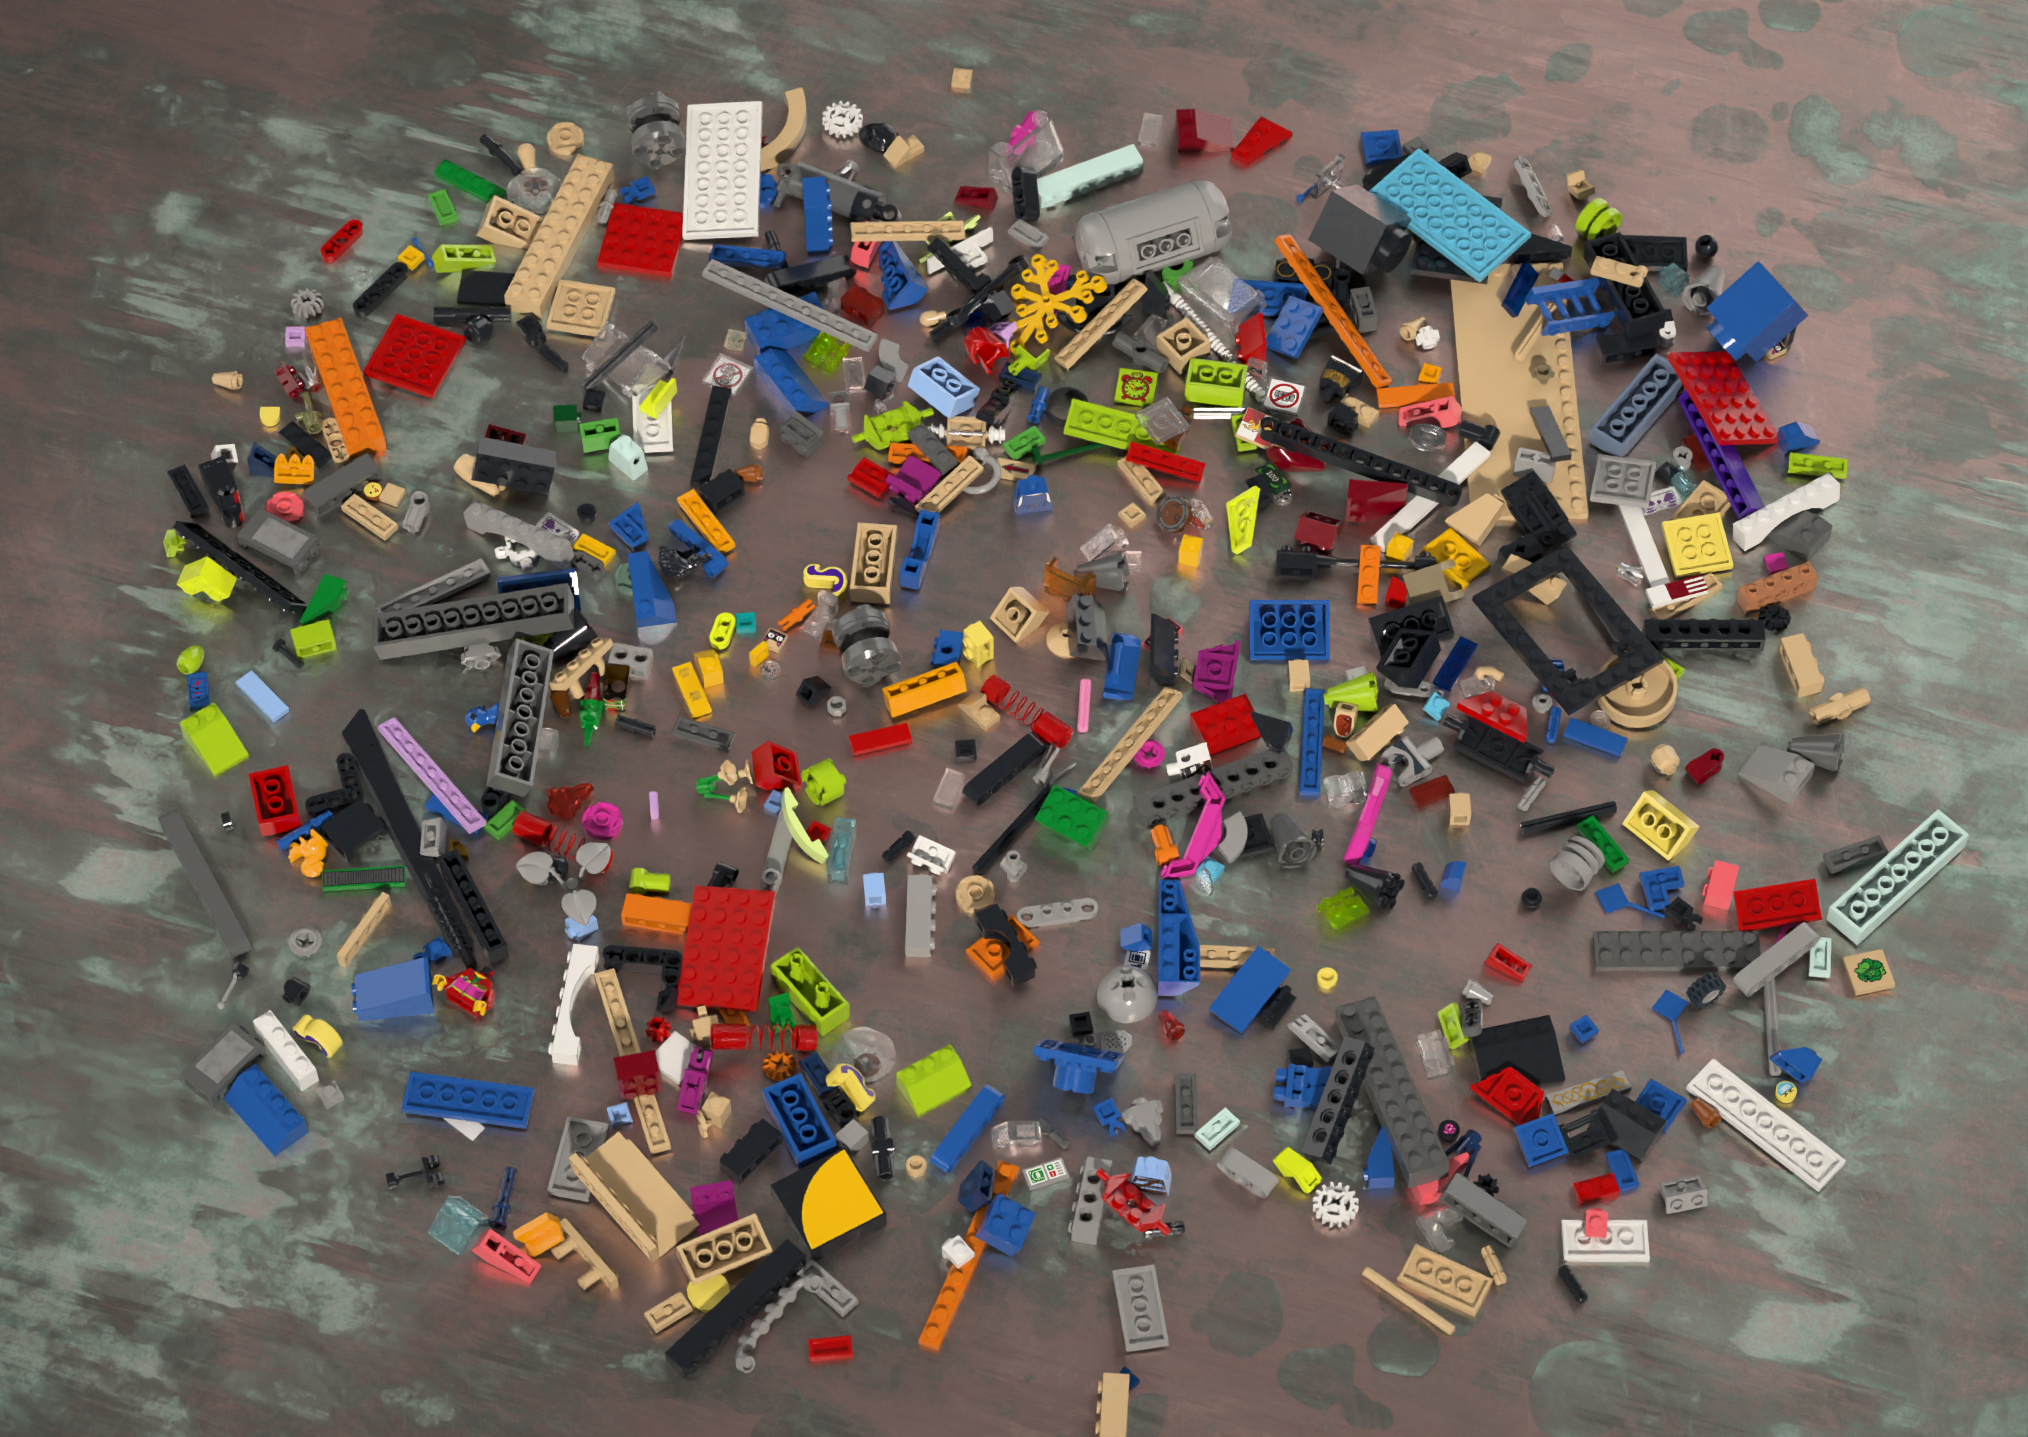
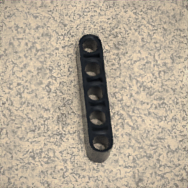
M840 255L773 271L766 276L765 281L768 285L791 294L849 280L856 275L857 270L848 255Z
M1029 732L964 786L962 793L976 806L982 805L1046 751L1047 744L1034 732Z

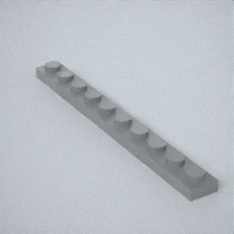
M711 259L702 272V277L866 352H869L878 339V334L714 259Z

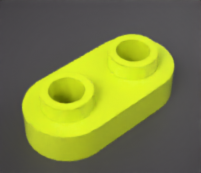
M725 612L716 617L709 637L713 648L721 650L729 645L736 626L735 617L732 614Z

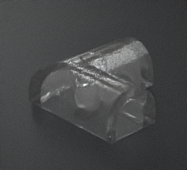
M1442 1204L1415 1218V1222L1435 1253L1440 1254L1455 1246V1241L1446 1228L1463 1220L1462 1215L1447 1205Z

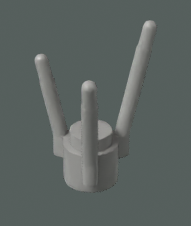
M1049 744L1037 770L1033 774V780L1041 787H1046L1047 784L1052 786L1056 780L1076 766L1075 763H1072L1053 777V771L1049 767L1060 751V748H1056L1044 766L1053 747L1051 744Z

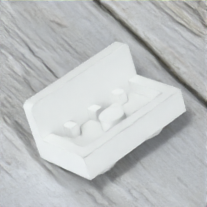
M919 835L911 853L908 852L907 856L911 858V863L919 867L925 864L930 867L928 871L940 875L941 872L944 874L948 873L957 852Z

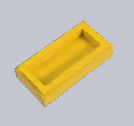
M584 533L572 546L574 552H585L600 560L604 567L616 555L615 549Z

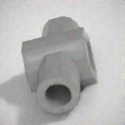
M1012 850L1003 858L1000 868L1007 873V879L1014 883L1023 876L1027 870V865L1020 860V854Z

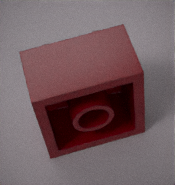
M655 1050L613 1058L620 1099H633L640 1095H654L662 1091Z

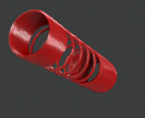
M996 674L991 675L985 681L981 688V693L986 694L987 700L994 705L999 704L1000 709L1007 708V714H1015L1017 721L1023 719L1024 726L1031 725V730L1054 747L1062 749L1069 742L1073 735V728L1049 711L1043 713L1044 708L1042 707L1036 712L1032 722L1026 725L1024 720L1032 712L1036 702H1032L1025 711L1023 718L1018 719L1016 714L1025 705L1028 697H1023L1015 712L1009 713L1008 708L1018 698L1020 691L1017 690L1011 696L1008 705L1002 708L1000 702L1008 695L1012 686ZM1018 692L1014 700L1011 702L1014 695Z
M526 811L519 813L512 829L514 835L541 847L548 845L550 851L558 849L559 855L567 853V857L570 860L576 857V855L572 858L569 857V850L575 842L576 833L570 838L566 852L561 854L559 847L566 837V829L559 838L558 846L552 850L550 842L553 840L558 826L555 825L553 827L552 823ZM585 837L582 838V840L580 841L578 849L580 848L581 844H585ZM612 849L610 860L604 870L599 872L601 874L605 873L608 870L612 862L614 855Z
M745 1023L711 1024L710 1046L712 1050H745L747 1033L749 1050H751V1040L755 1026L758 1029L760 1051L762 1050V1038L766 1026L769 1030L771 1051L776 1026H778L780 1031L782 1051L787 1026H789L791 1032L792 1051L794 1050V1041L797 1051H815L817 1048L818 1034L815 1024H798L795 1027L794 1034L791 1026L787 1024L783 1035L778 1024L774 1026L772 1035L768 1024L763 1026L761 1034L757 1024L753 1025L751 1033Z

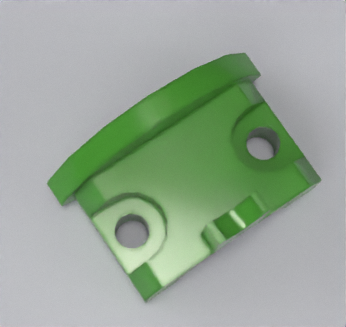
M1193 261L1183 262V268L1180 270H1172L1169 267L1162 270V282L1166 281L1170 287L1176 285L1179 292H1181V289L1187 290L1184 282L1191 279Z

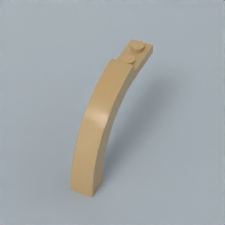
M802 87L784 92L785 104L789 112L787 122L776 139L761 148V174L775 168L790 157L804 136L807 124V110Z

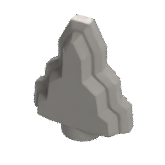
M492 642L465 646L464 652L461 653L462 665L475 666L476 669H485L490 666L491 662L500 658L501 653L498 646H494Z
M1146 1098L1134 1100L1130 1104L1131 1107L1121 1113L1124 1122L1130 1124L1134 1131L1140 1132L1144 1140L1152 1147L1160 1145L1161 1130L1159 1126L1162 1123L1161 1113H1163L1161 1101L1152 1100L1147 1102Z

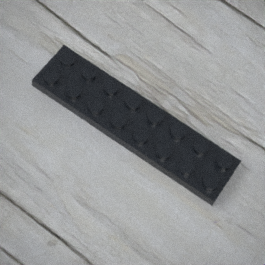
M176 521L173 528L179 532L178 535L180 537L191 540L194 547L206 551L207 556L221 562V566L224 569L235 572V576L238 579L250 583V588L253 590L261 591L265 594L264 598L270 602H276L279 605V609L286 613L294 612L299 614L305 612L308 603L197 523Z

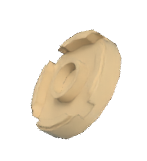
M561 122L555 124L548 131L547 143L554 153L570 155L576 153L583 146L584 133L574 123Z
M971 875L963 878L955 890L956 902L965 912L975 914L994 905L996 900L995 886L992 881L980 875Z

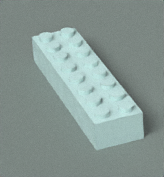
M1938 809L1829 907L1826 920L1858 945L1963 850L1969 834Z

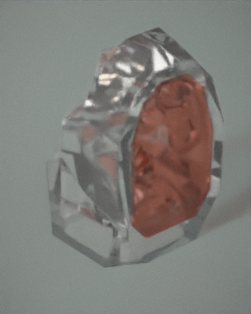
M1192 498L1189 501L1192 506L1190 524L1201 530L1210 529L1213 517L1209 514L1208 508L1205 507L1203 502Z

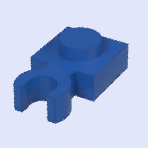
M648 176L630 182V188L623 187L620 189L621 196L628 194L624 196L625 203L631 202L634 197H637L639 201L656 194L655 188Z
M439 936L423 946L424 953L415 954L413 960L428 957L429 963L432 961L436 965L452 955V950Z
M1112 1098L1092 1108L1101 1126H1109V1134L1112 1138L1116 1136L1113 1131L1116 1127L1120 1128L1122 1133L1125 1132L1124 1124L1117 1121V1119L1121 1118V1114Z

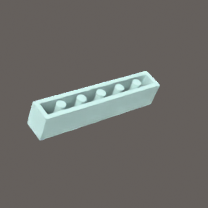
M1131 144L1037 179L1039 206L1041 209L1051 207L1061 201L1069 200L1080 194H1086L1091 190L1121 181L1126 177L1137 175L1143 172V159L1135 145Z

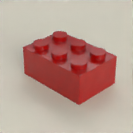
M1246 693L1190 713V728L1199 744L1207 743L1210 756L1261 738L1251 717V711L1255 712Z
M288 765L248 774L262 837L291 831L302 826Z

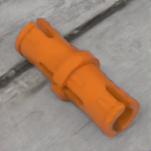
M809 598L798 607L790 609L789 614L777 621L778 626L783 625L780 627L782 631L785 632L796 622L802 621L806 614L816 608L814 604H810L812 601Z

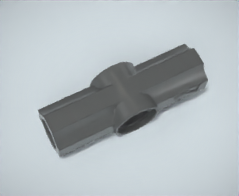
M1123 331L1115 336L1113 346L1131 356L1135 364L1146 365L1159 374L1165 371L1169 364V359L1151 349L1148 342L1136 340Z

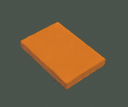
M1013 914L1008 917V923L1010 926L1013 925L1017 931V938L1020 942H1024L1027 954L1040 945V941ZM981 937L966 949V954L994 980L1004 972V961L1009 956L1010 950L999 940Z

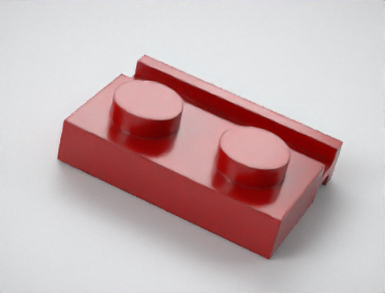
M863 457L853 469V472L847 477L849 482L880 499L883 492L885 493L889 487L885 479L889 474L894 477L896 475Z

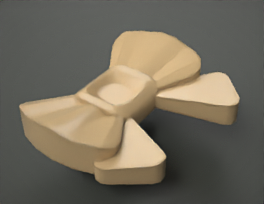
M698 1110L696 1117L699 1122V1131L702 1137L706 1138L708 1137L707 1129L711 1126V1122L706 1123L701 1110Z

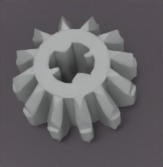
M308 288L305 291L299 289V294H293L291 307L293 313L298 315L300 319L305 317L308 321L309 317L316 318V314H321L324 302L322 295L317 293L315 289L311 291Z

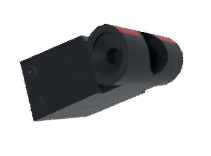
M223 455L199 464L204 489L217 513L221 516L224 525L230 528L242 525L245 515L238 487L235 484L225 456Z

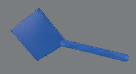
M1619 883L1595 891L1606 914L1626 906H1631L1665 918L1663 913L1649 911L1646 907L1629 902Z
M1666 989L1652 1009L1672 1020L1679 1050L1683 1054L1684 1049L1676 1019L1689 1002Z

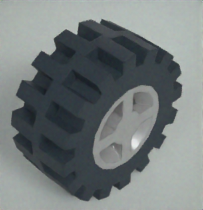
M1709 972L1707 975L1704 974L1701 978H1698L1696 982H1693L1692 986L1686 991V995L1694 1006L1700 1009L1703 1006L1706 1007L1708 1004H1712L1714 1000L1722 996L1726 990V985L1717 973Z

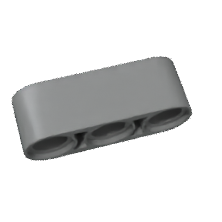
M1230 1147L1217 1162V1167L1221 1172L1261 1198H1267L1279 1183L1278 1178L1272 1172L1235 1148Z

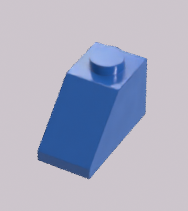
M1795 421L1779 427L1777 434L1779 438L1778 445L1785 455L1820 443L1816 433L1809 425Z
M1807 1047L1780 1050L1769 1058V1060L1801 1084L1812 1079L1822 1061L1815 1051Z

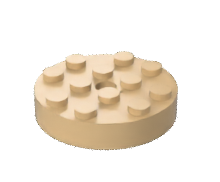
M1614 655L1607 660L1600 669L1599 674L1618 664L1620 658ZM1664 660L1662 664L1608 693L1597 701L1602 711L1618 724L1633 728L1652 726L1665 719L1672 711L1677 696V678L1671 666Z

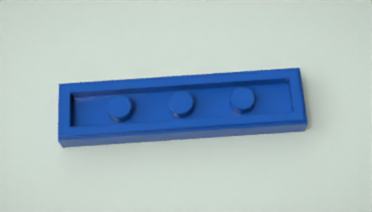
M713 244L709 262L711 259L730 266L781 270L786 259V252Z

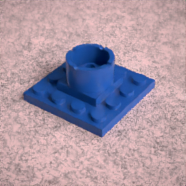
M1045 1038L1039 1041L1033 1048V1055H1037V1059L1049 1061L1052 1058L1055 1059L1054 1065L1056 1067L1052 1083L1053 1087L1066 1091L1071 1089L1073 1092L1092 1094L1094 1092L1098 1069L1102 1072L1112 1073L1124 1062L1125 1058L1124 1053Z

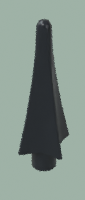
M899 495L898 499L893 497L888 499L887 503L894 506L892 512L918 519L920 513L902 496Z

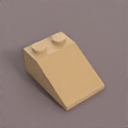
M494 195L486 205L476 235L495 244L528 250L544 218Z

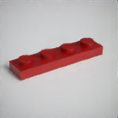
M1132 441L1125 460L1126 462L1198 483L1201 482L1206 464Z

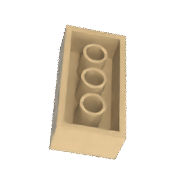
M858 523L850 584L851 601L890 604L898 539L897 525Z

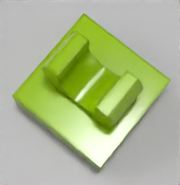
M167 530L163 541L167 557H175L176 552L184 550L183 544H186V539L176 536L175 530Z

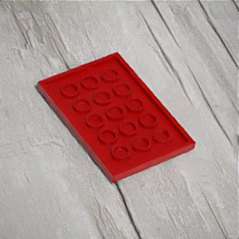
M1727 351L1670 352L1667 359L1718 445L1778 443L1779 438L1777 437L1778 433L1742 375L1741 370Z
M695 885L681 976L678 984L677 1006L700 1007L705 1005L706 1008L758 1012L777 895L775 891Z

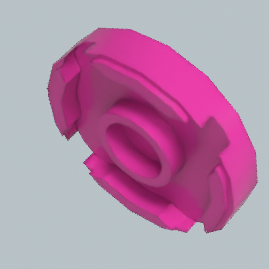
M598 802V804L594 806L592 804L585 810L582 824L588 836L597 840H607L619 833L622 828L623 819L617 806L608 802Z

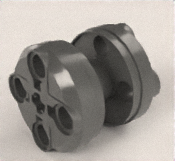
M655 91L626 106V122L629 131L633 134L631 137L632 154L638 162L647 165L650 169L656 170L685 156L686 142L682 129L679 127L680 110L676 101L664 96L662 92Z
M864 604L832 621L831 627L834 642L837 648L844 652L841 661L846 678L860 683L863 687H868L900 670V655L894 642L888 639L890 624L884 612L872 608L869 604Z

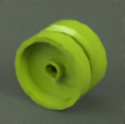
M1597 198L1589 203L1581 212L1575 223V230L1583 237H1587L1588 241L1616 233L1623 216L1617 209L1610 208L1609 203L1603 198Z

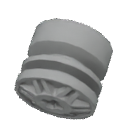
M1572 836L1562 847V851L1557 853L1550 862V869L1562 884L1573 890L1582 891L1593 879V875L1597 874L1604 865L1605 858L1594 843L1580 836Z

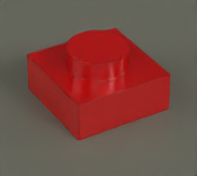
M814 820L806 831L811 842L819 839L822 845H824L832 833L831 828Z

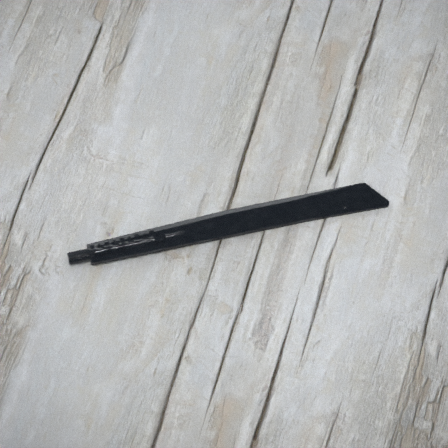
M360 709L343 730V738L351 755L354 757L355 763L380 816L387 824L386 829L450 949L453 954H459L466 969H473L477 965L470 950L474 946L473 941L433 857L420 854L421 832L389 767L366 711Z

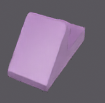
M996 322L988 330L996 335L1008 348L1011 342L1015 340L1013 332L1018 327L1015 322Z

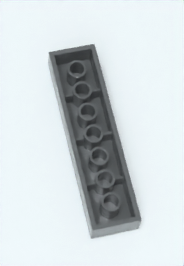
M516 639L508 649L486 786L525 797L533 787L554 650L520 639Z

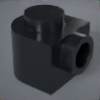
M297 977L288 979L284 984L282 998L289 1004L293 1003L300 1006L310 992V985Z

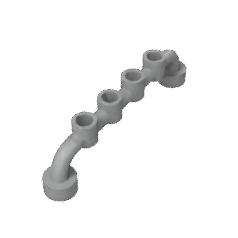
M809 1274L795 1281L790 1288L782 1287L778 1293L780 1300L776 1304H767L765 1307L767 1315L764 1319H755L752 1322L753 1332L749 1336H740L738 1340L740 1347L735 1353V1362L739 1371L749 1373L753 1370L755 1360L752 1356L745 1353L755 1348L756 1340L761 1334L768 1333L771 1322L775 1318L782 1316L783 1308L788 1302H793L796 1299V1293L800 1288L804 1286L806 1290L813 1293L821 1289L822 1279L820 1276Z

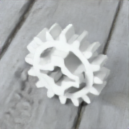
M840 101L839 105L832 103V108L827 106V112H823L822 123L824 129L829 130L830 135L836 133L837 138L839 135L846 138V134L853 136V131L858 133L859 127H862L863 115L860 108L856 109V104L850 106L848 101L846 104Z
M1330 1182V1187L1328 1188L1326 1185H1322V1191L1317 1190L1316 1197H1313L1314 1205L1312 1210L1316 1212V1218L1322 1217V1224L1330 1222V1227L1337 1223V1226L1340 1228L1342 1222L1348 1225L1350 1219L1354 1220L1355 1213H1358L1359 1206L1357 1205L1359 1199L1354 1198L1356 1192H1349V1185L1343 1188L1341 1182L1337 1186ZM1325 1198V1203L1322 1206L1321 1202ZM1349 1203L1350 1207L1348 1211H1346L1347 1204Z

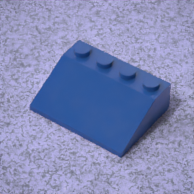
M1250 600V660H1330V600Z

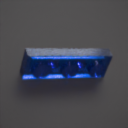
M1528 262L1522 263L1501 304L1512 318L1518 317L1527 294L1533 288L1539 276Z
M1460 636L1435 676L1433 684L1451 692L1478 649V644Z

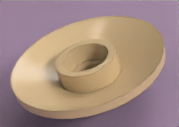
M1059 623L1048 631L1046 637L1047 646L1057 656L1072 657L1069 653V638L1064 637L1065 635L1068 636V623Z

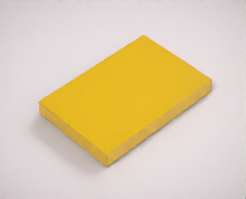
M1451 527L1422 548V552L1427 551L1432 557H1435V564L1450 559L1454 560L1455 566L1443 570V572L1461 589L1491 568V564Z

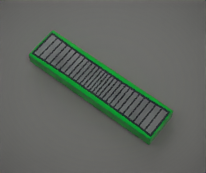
M405 866L322 870L323 892L405 887Z

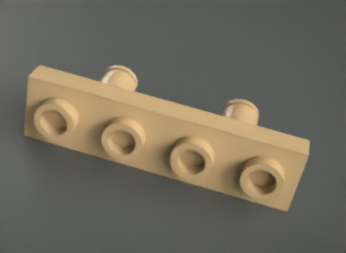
M598 637L593 639L591 644L586 649L580 651L579 655L570 661L564 670L555 675V678L549 683L551 689L567 690L569 688L574 699L584 696L585 692L578 679L592 665L600 676L605 675L607 666L602 656L614 645L611 638Z
M566 1218L561 1220L560 1224L566 1239L551 1249L555 1258L560 1260L573 1249L580 1254L592 1268L577 1279L583 1290H586L599 1279L611 1291L618 1288L619 1275L613 1267L609 1268L605 1264L606 1261L600 1252L596 1253L592 1249L591 1242L587 1237L583 1238L579 1234L580 1231L575 1223H570Z

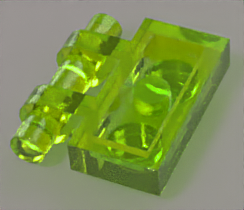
M821 332L803 355V361L817 368L825 364L827 365L824 369L825 373L831 374L833 370L839 367L841 359L848 355L851 345L845 342L841 346L839 345L840 341L838 338ZM832 351L836 353L833 358L829 357Z
M1351 887L1337 891L1336 895L1331 898L1326 897L1321 900V903L1316 905L1319 913L1324 910L1328 911L1324 913L1323 918L1334 933L1369 915V909L1358 895L1352 899L1350 898L1354 894V890ZM1340 901L1343 902V904L1335 907V904L1339 903Z

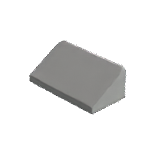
M442 817L422 821L421 855L438 857L445 854L447 825Z

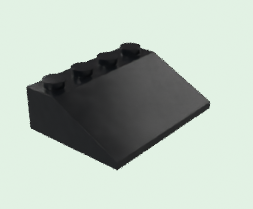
M1550 1015L1483 1028L1481 1034L1468 1037L1467 1045L1479 1082L1493 1074L1500 1073L1510 1066L1536 1086L1565 1081L1557 1037Z

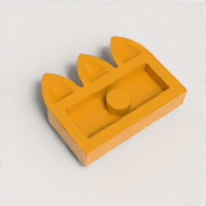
M282 453L279 454L275 460L274 483L313 485V458L307 455L301 463L299 457L294 454L287 463L286 457Z

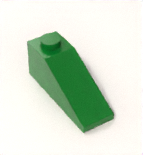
M327 574L323 575L300 619L301 626L322 621L341 607L343 601L347 600L349 596L346 580Z

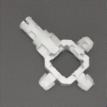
M569 529L555 534L572 542ZM505 536L507 546L503 547L502 545L494 549L496 558L502 559L509 556L511 564L517 567L521 566L524 572L531 571L533 568L532 563L537 562L540 555L532 549L528 552L526 550L520 551V554L513 552L512 547L515 546V543H521Z

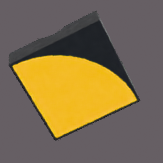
M846 1147L770 1185L771 1197L785 1220L793 1227L797 1239L810 1261L812 1259L817 1261L839 1250L846 1243L862 1238L887 1225L885 1210Z

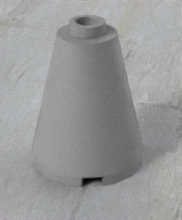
M1711 266L1684 288L1682 299L1690 311L1695 310L1699 312V315L1711 314L1706 307L1721 295L1725 279L1724 271L1717 266Z

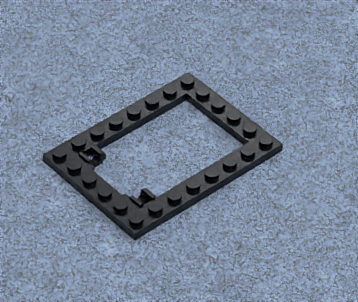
M1567 545L1475 594L1472 598L1475 605L1568 715L1600 699L1662 664L1664 661L1662 655ZM1563 572L1620 639L1612 647L1615 654L1620 658L1619 663L1591 679L1588 677L1578 679L1576 670L1573 667L1561 673L1503 604Z

